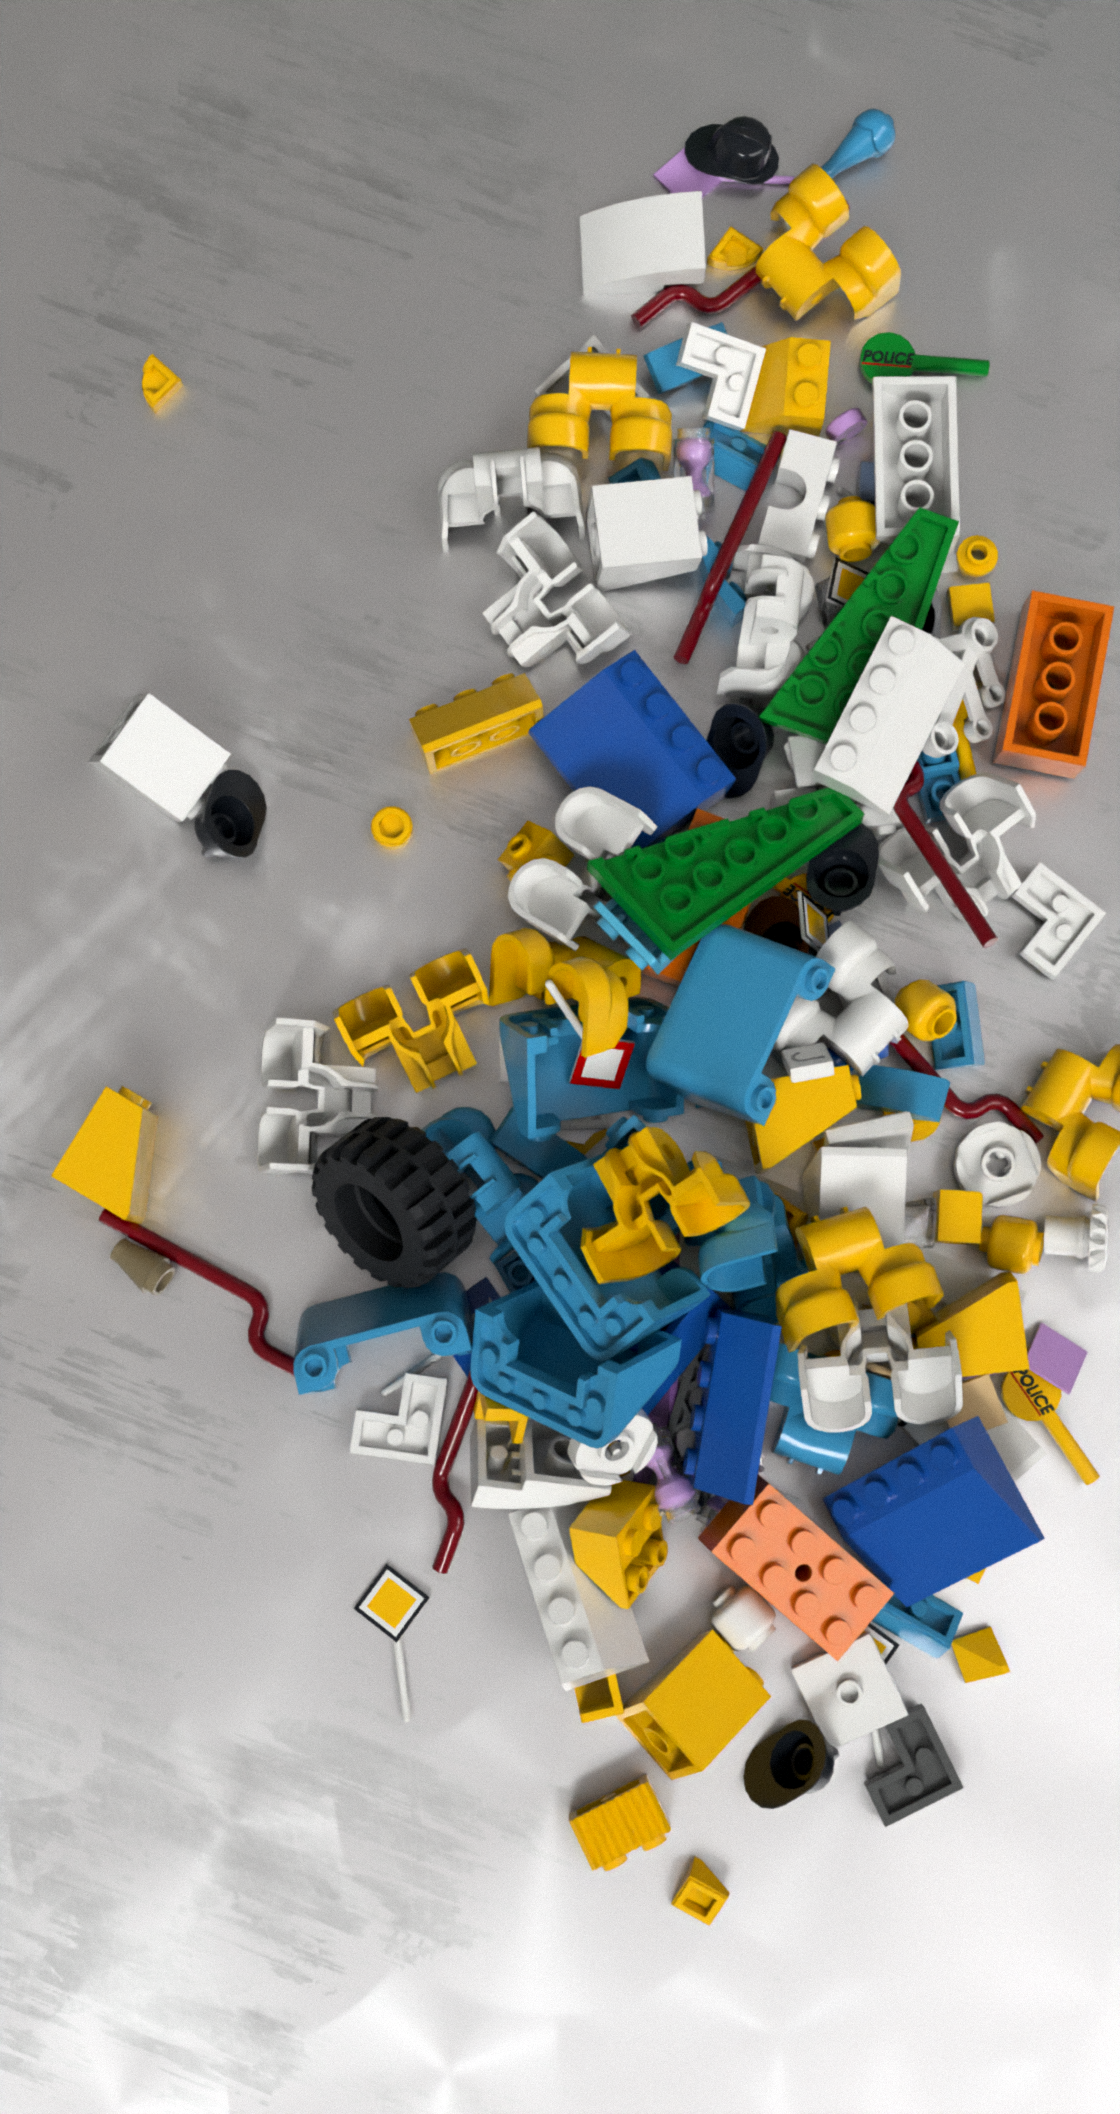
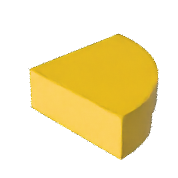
M730 226L707 257V264L720 270L732 271L743 269L752 265L760 258L763 253V247Z
M151 354L143 366L142 390L149 407L156 414L181 389L183 383L177 375L156 356Z

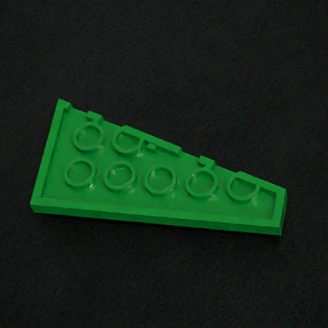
M921 507L917 509L760 714L759 718L762 722L827 745L890 617L893 616L922 630L959 521Z
M828 787L792 798L788 804L765 810L763 807L750 811L748 816L729 822L727 818L668 836L665 842L642 849L640 845L624 850L623 855L604 860L603 857L590 860L588 861L587 870L671 961L861 824L865 814L849 797Z

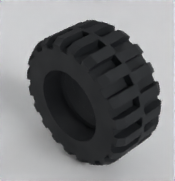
M374 1117L373 1119H366L321 1153L315 1163L312 1174V1195L317 1198L315 1206L318 1214L323 1216L326 1222L324 1226L328 1233L336 1238L339 1243L337 1246L343 1253H348L354 1259L353 1263L361 1270L366 1269L369 1271L371 1277L378 1281H387L389 1286L404 1288L420 1287L435 1277L472 1243L477 1218L474 1217L476 1212L474 1199L469 1197L470 1187L466 1179H462L458 1173L459 1167L453 1159L449 1160L442 1152L444 1148L436 1140L431 1141L428 1139L426 1132L418 1127H409L407 1121L391 1119V1117Z

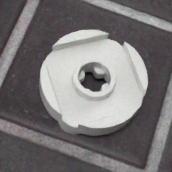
M1002 1122L986 1123L971 1130L966 1134L961 1143L957 1145L954 1152V1175L961 1190L981 1192L983 1195L982 1205L994 1208L1010 1206L1025 1199L1033 1190L1041 1170L1040 1153L1033 1139L1024 1131H1020L1014 1126ZM995 1153L998 1159L1006 1158L1008 1166L1002 1168L1003 1176L997 1177L995 1172L987 1170L986 1164L990 1162L989 1155Z
M643 1409L637 1413L622 1433L614 1440H620V1443L612 1444L608 1448L609 1444L597 1449L571 1438L567 1453L585 1481L595 1485H613L622 1481L619 1475L628 1472L630 1469H633L636 1474L648 1464L655 1453L658 1440L653 1424Z

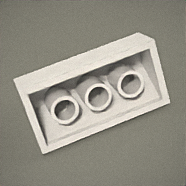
M956 376L873 377L876 539L891 544L917 509L921 507L959 521L948 552L952 553L960 537Z
M891 616L814 768L812 780L889 816L965 663L931 634Z
M590 1501L555 1507L519 1509L507 1513L560 1683L566 1691L649 1662L632 1608H620L575 1564L569 1527Z

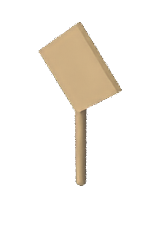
M873 1362L867 1363V1370L891 1379V1369ZM989 1374L979 1375L962 1382L963 1406L956 1416L947 1420L949 1428L979 1416L986 1430L1008 1423Z

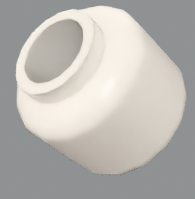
M730 1585L712 1602L717 1611L712 1616L711 1624L735 1651H741L746 1648L750 1652L755 1651L776 1630L772 1624L776 1617L774 1609L749 1585L740 1588L738 1591Z

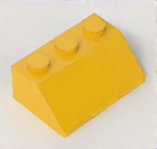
M513 673L505 674L495 679L491 683V687L478 692L476 689H468L454 696L453 702L440 707L437 704L427 705L415 712V717L410 718L409 722L429 774L441 771L529 735V729L543 719L544 716L542 702L525 673L516 677Z

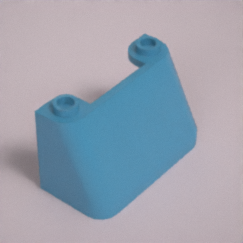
M719 925L701 938L649 1050L646 1059V1068L649 1075L693 1104L765 1126L776 1101V1089L771 1079L762 1074L763 1068L796 996L809 1001L820 998L828 988L836 969L823 959L731 925Z
M628 998L627 1029L620 1040L634 1041L635 1045L620 1089L569 1083L582 1040L560 1007L517 1012L501 1016L499 1019L500 1040L519 1132L527 1137L528 1140L542 1142L552 1139L553 1134L560 1132L561 1121L632 1110L636 1114L643 1116V1120L646 1122L661 1123L667 1121L668 1116L684 1114V1098L654 1080L646 1068L649 1050L669 1007L651 998ZM579 1004L569 1005L578 1018Z
M606 1153L550 1172L509 1210L504 1221L508 1240L583 1350L597 1361H606L624 1352L692 1310L711 1295L704 1284H702L700 1278L686 1267H676L666 1272L663 1276L656 1270L631 1281L598 1284L580 1246L582 1228L599 1227L617 1220L613 1209V1202L593 1166Z
M439 1272L429 1282L422 1284L420 1287L404 1288L388 1285L319 1303L307 1308L301 1314L298 1322L293 1364L299 1395L316 1394L337 1388L335 1379L338 1371L344 1365L352 1362L348 1345L419 1326L423 1341L432 1353L439 1356L455 1354L462 1356L472 1353L474 1322L462 1281L456 1275Z
M536 1281L475 1309L473 1350L470 1365L471 1379L477 1390L484 1396L584 1445L597 1449L613 1442L677 1367L682 1339L658 1330L639 1342L637 1353L627 1349L606 1361H597L583 1350Z

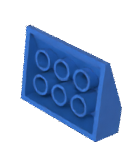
M635 650L600 671L528 731L529 735L573 792L579 788L590 786L602 789L640 809L658 826L652 835L641 831L631 848L640 845L642 849L657 844L693 820L697 808L706 811L723 800L736 780Z
M979 1416L944 1431L822 1498L843 1540L906 1607L1045 1539Z

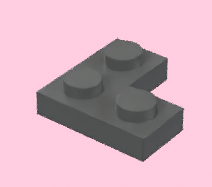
M922 1704L909 1709L908 1716L884 1726L902 1764L864 1782L866 1790L885 1827L964 1788Z

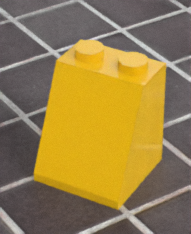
M849 1065L834 1067L835 1075L797 1083L791 1082L789 1076L771 1079L776 1089V1101L765 1126L745 1120L755 1173L764 1174L857 1108L856 1100H861V1087L857 1074L850 1075Z
M106 1086L51 1177L123 1220L142 1224L147 1212L159 1116L148 1110L152 1102L124 1086H121L118 1092Z
M1011 1271L1001 1272L935 1312L936 1320L914 1333L915 1337H912L913 1349L945 1346V1333L950 1330L957 1340L962 1377L1030 1369L1018 1281Z
M713 1629L696 1636L623 1703L624 1714L615 1715L671 1780L704 1771L771 1698V1695L763 1687L764 1682L760 1675L752 1668L745 1667L734 1654L735 1650L730 1647L719 1633H715Z

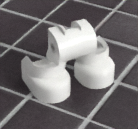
M539 447L472 453L473 460H462L453 463L444 470L439 479L437 495L443 552H449V527L485 524V515L494 510L495 516L501 515L500 497L509 496L520 497L521 514L527 513V507L537 510L538 515L543 519L576 516L578 540L585 539L579 475L572 462L558 453L546 452L540 454Z
M533 511L510 532L504 535L496 554L501 556L515 570L521 580L482 613L491 624L490 630L492 634L498 635L500 633L509 645L507 649L509 657H515L523 667H530L551 655L567 640L576 653V662L584 664L591 662L601 652L612 651L632 635L611 603L591 583L575 594L566 606L552 613L542 601L553 586L562 587L584 569L566 542L545 519Z
M748 544L739 546L733 559L732 570L747 571L744 594L761 596L750 597L746 601L738 642L736 667L731 666L720 673L717 695L771 701L806 655L801 645L794 638L798 632L799 621L807 615L815 593L814 578L807 567L794 560L791 555L782 549L773 546Z
M986 772L961 780L952 786L940 800L939 808L950 827L957 834L966 838L970 852L956 862L950 856L949 848L939 831L930 825L923 824L984 917L989 913L986 906L988 901L996 895L1002 899H1008L1014 891L1023 885L1004 853L999 836L1016 823L1034 828L1037 815L1020 783ZM905 828L896 831L879 845L878 866L886 879L901 890L910 905L927 913L930 906L923 896L935 888L946 907L958 919L967 923Z
M591 786L579 788L569 794L560 804L555 817V828L558 836L575 852L589 860L600 857L606 860L623 855L624 850L631 848L641 831L652 835L658 827L640 809L602 789ZM546 858L534 859L524 864L514 874L508 891L511 908L519 916L548 934L555 941L575 952L580 944L574 942L571 938L584 918L598 925L596 922L601 916L593 906L599 901L605 905L612 899V896L589 873L587 866L581 875L577 877L568 868Z
M852 920L838 928L823 944L816 955L817 958L823 959L836 969L828 987L832 991L840 993L849 1006L835 1018L821 1010L817 1000L809 1001L796 996L770 1053L782 1065L781 1050L814 1045L819 1040L822 1043L824 1042L826 1046L863 1076L873 1065H877L881 1061L878 1054L890 1041L897 1044L901 1040L900 1036L909 1028L907 1018L902 1011L884 994L870 985L883 971L888 975L897 974L893 959L878 948L877 941L873 936Z
M275 1018L265 1028L261 1051L262 1086L264 1088L294 1089L297 1086L317 1090L316 1109L300 1112L293 1108L266 1107L263 1109L259 1120L257 1137V1165L260 1173L289 1174L297 1172L312 1174L315 1163L318 1160L317 1136L342 1138L361 1122L377 1117L376 1114L371 1113V1092L378 1091V1085H375L376 1068L320 1064L323 1039L330 1027L315 1020Z
M853 1300L852 1303L859 1323L853 1328H849L848 1323L837 1325L841 1356L809 1359L807 1347L802 1344L797 1353L804 1418L809 1426L819 1431H850L863 1426L870 1420L872 1406L866 1365L872 1362L889 1361L892 1369L891 1383L894 1409L897 1416L905 1422L913 1424L944 1422L956 1416L963 1406L962 1371L956 1338L949 1330L945 1333V1346L913 1349L907 1303L889 1311L884 1318L877 1320L873 1309L858 1310L857 1300Z

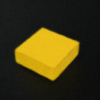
M990 582L951 586L948 588L947 598L952 631L959 630L960 625L972 617L985 618L993 624L995 623Z

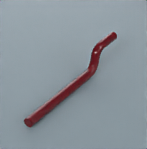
M754 266L719 295L710 298L702 295L691 286L683 284L671 285L660 291L635 311L631 318L638 328H642L676 301L686 302L697 312L705 314L720 313L728 309L762 280L756 274Z
M772 432L708 574L696 607L673 656L674 660L686 665L691 659L724 579L786 443L787 437L781 432Z
M916 761L893 810L982 947L988 948L998 941L997 935L908 802V798L919 793L924 785V772L919 762Z
M904 1034L900 1036L901 1040L897 1044L889 1042L914 1072L941 1078ZM949 1087L944 1107L953 1115L964 1119H973L991 1110H997L1015 1128L1028 1134L1035 1144L1044 1137L1043 1133L1009 1097L997 1093L986 1094L973 1102H964Z
M104 1208L99 1217V1222L246 1301L251 1306L253 1312L248 1328V1342L253 1352L267 1363L295 1377L294 1357L272 1346L265 1338L264 1332L270 1316L269 1304L265 1296L257 1288L146 1227L123 1220Z
M470 1371L432 1476L433 1493L447 1516L446 1530L432 1565L436 1572L442 1574L449 1572L465 1524L462 1506L451 1492L449 1478L474 1411L478 1393L471 1379Z

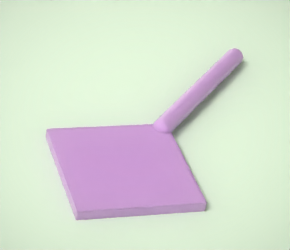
M685 147L653 174L669 193L702 191V199L721 182H737L696 170L688 163L684 154ZM774 175L773 178L764 184L789 185L795 177Z
M1040 1323L1027 1352L1030 1371L1065 1393H1071L1087 1355L1086 1350L1045 1324ZM979 1375L962 1377V1380L974 1378Z

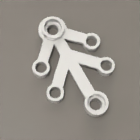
M972 617L960 625L958 634L941 639L934 637L952 653L962 651L959 659L965 665L922 749L928 756L940 758L956 750L959 739L952 724L962 699L969 720L964 725L966 738L972 743H978L990 738L992 735V723L986 717L984 708L991 709L1001 705L1005 701L1006 693L1004 687L998 681L990 655L997 645L998 632L995 625L988 619ZM975 665L978 668L983 683L979 689H977L973 676ZM989 690L993 694V699L990 697ZM976 724L980 728V734L977 731Z

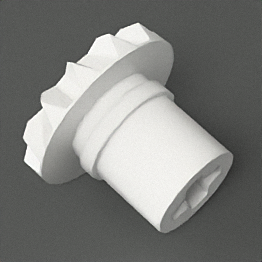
M1093 1204L1091 1219L1086 1216H1079V1218L1046 1217L1044 1230L1045 1254L1077 1256L1080 1259L1089 1257V1272H1102L1104 1270L1109 1240V1212L1104 1205Z

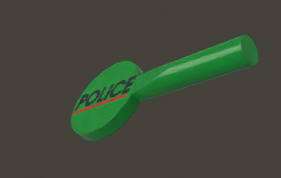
M891 332L878 333L869 338L863 346L859 358L860 370L865 379L871 384L873 377H911L914 371L987 377L990 365L989 360L917 355L908 340L901 335Z

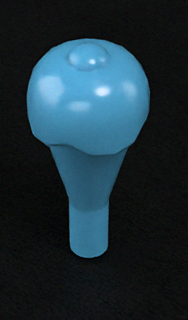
M875 108L868 109L859 114L854 120L852 129L831 158L821 168L832 179L838 173L871 157L879 158L893 146L896 137L892 117Z

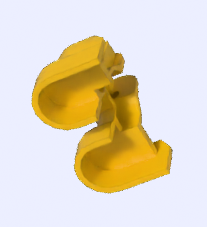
M812 163L790 182L788 192L774 203L770 212L771 220L779 221L783 218L790 225L791 229L776 239L763 252L755 266L756 274L761 278V284L765 289L772 287L781 297L779 306L783 310H787L795 321L800 319L828 294L840 287L851 302L854 310V320L871 316L899 293L901 270L898 262L880 236L865 225L842 244L839 255L825 263L821 262L813 250L823 238L832 235L849 220V208L844 196L831 177L817 164Z
M588 347L587 352L571 351L569 394L551 393L540 395L534 399L529 408L527 448L544 446L570 447L581 451L582 459H588L590 434L588 422L591 410L610 411L612 421L609 460H615V455L622 451H652L663 455L662 471H668L672 451V414L668 405L663 401L635 397L637 355L620 354L621 349H616V354L591 353L592 347Z
M522 928L498 936L491 950L489 1005L496 1006L522 998L526 993L541 1000L545 999V1004L547 1005L555 1004L557 1002L545 986L546 980L550 979L554 982L565 1000L572 998L579 1002L578 1020L583 1022L581 1056L587 1058L616 1047L627 1029L628 998L640 994L641 988L640 968L630 958L586 936L572 939L580 944L576 952L564 945L547 941L535 929Z
M466 948L436 958L414 970L409 975L421 1002L426 1005L430 1024L415 1031L409 1027L402 1017L401 1007L390 985L380 986L340 1005L332 1012L334 1021L352 1056L362 1067L367 1058L393 1045L415 1092L418 1093L432 1086V1089L436 1088L434 1081L455 1071L461 1076L463 1075L462 1071L477 1064L454 1015L480 1004L490 1005L487 988L482 980V976L471 953Z
M1115 1044L1110 1049L1099 1067L1072 1052L1056 1049L1049 1062L1043 1061L1040 1067L1043 1072L1033 1088L1030 1086L1026 1088L1025 1092L1028 1097L1021 1107L1024 1113L1060 1132L1047 1159V1167L1063 1184L1095 1202L1099 1198V1183L1103 1173L1120 1146V1131L1103 1122L1094 1123L1084 1113L1092 1099L1110 1104L1116 1111L1120 1112V1044Z
M645 1127L640 1132L632 1133L628 1139L629 1146L623 1150L618 1148L608 1150L605 1156L595 1162L593 1166L613 1202V1209L617 1220L599 1227L582 1228L580 1246L598 1284L626 1282L641 1278L668 1264L681 1253V1247L667 1222L654 1220L649 1202L650 1199L661 1193L670 1204L671 1213L683 1236H699L726 1225L750 1207V1201L738 1179L729 1173H724L717 1159L706 1151H694L691 1159L694 1169L690 1171L677 1143L669 1134L657 1127Z
M846 1206L840 1208L839 1215L820 1220L818 1215L811 1217L810 1224L796 1228L795 1233L809 1272L792 1278L777 1288L775 1292L776 1317L782 1326L781 1332L790 1353L797 1349L802 1339L817 1331L843 1323H848L849 1328L858 1325L859 1319L850 1294L842 1287L841 1275L859 1271L868 1286V1296L877 1320L884 1318L889 1311L901 1305L922 1298L927 1310L934 1308L944 1296L933 1265L925 1261L922 1251L915 1243H904L884 1249L878 1226L870 1210L865 1206L849 1211Z

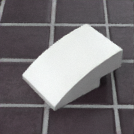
M702 191L679 192L638 198L581 215L580 240L583 296L659 293L663 290L664 285L704 283L706 259Z
M528 1417L522 1444H513L508 1421L475 1420L470 1435L471 1507L531 1509L563 1506L608 1496L612 1488L611 1485H595L585 1481L567 1453L571 1438Z

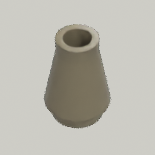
M126 1238L120 1240L110 1254V1259L120 1266L144 1294L148 1292L154 1296L161 1294L175 1275L176 1270L170 1265L169 1258L138 1246Z

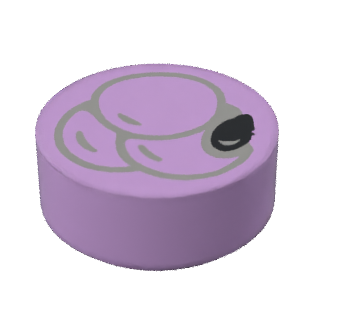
M852 408L836 417L827 426L825 434L829 440L836 441V446H839L860 433L868 421L859 408Z

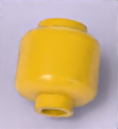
M848 496L840 499L838 504L832 507L826 514L825 523L829 550L835 555L840 556L842 560L847 562L864 560L870 557L872 551L880 544V540L876 539L875 506L872 503L862 501L858 496Z
M919 979L901 988L895 997L894 1004L902 1011L909 1024V1028L906 1031L920 1041H933L942 1038L952 1030L956 1023L955 999L930 980Z
M999 1215L994 1219L992 1227L983 1226L979 1251L987 1252V1263L990 1268L1026 1274L1030 1271L1032 1265L1039 1266L1044 1245V1233L1038 1232L1037 1223L1033 1220Z

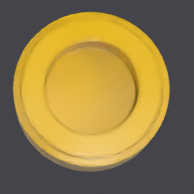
M389 806L379 810L374 815L371 822V831L375 841L381 847L388 850H397L410 842L413 836V824L405 810Z

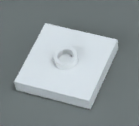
M904 1111L828 1128L825 1130L823 1147L907 1149L908 1158L914 1127L911 1114Z
M870 1631L860 1635L839 1661H836L825 1651L791 1667L794 1678L817 1726H819L829 1744L835 1748L909 1715Z

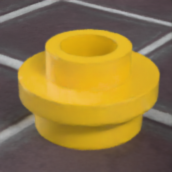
M980 535L970 536L960 544L957 550V564L967 575L973 577L987 575L994 569L997 563V548L987 537ZM978 549L984 553L985 558L983 560H976L972 557L971 551Z

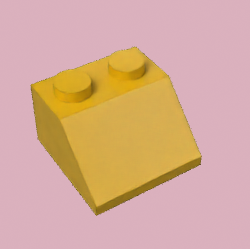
M789 337L761 346L766 348L745 429L740 431L772 434V432L778 431L788 436L789 429L819 437L825 418L831 341Z

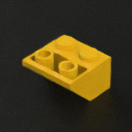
M622 1480L611 1485L610 1495L590 1500L571 1524L569 1531L575 1564L620 1608L629 1609L638 1595L645 1591L649 1580L656 1570L665 1563L668 1545L663 1538L661 1526L662 1508L658 1505L655 1486Z

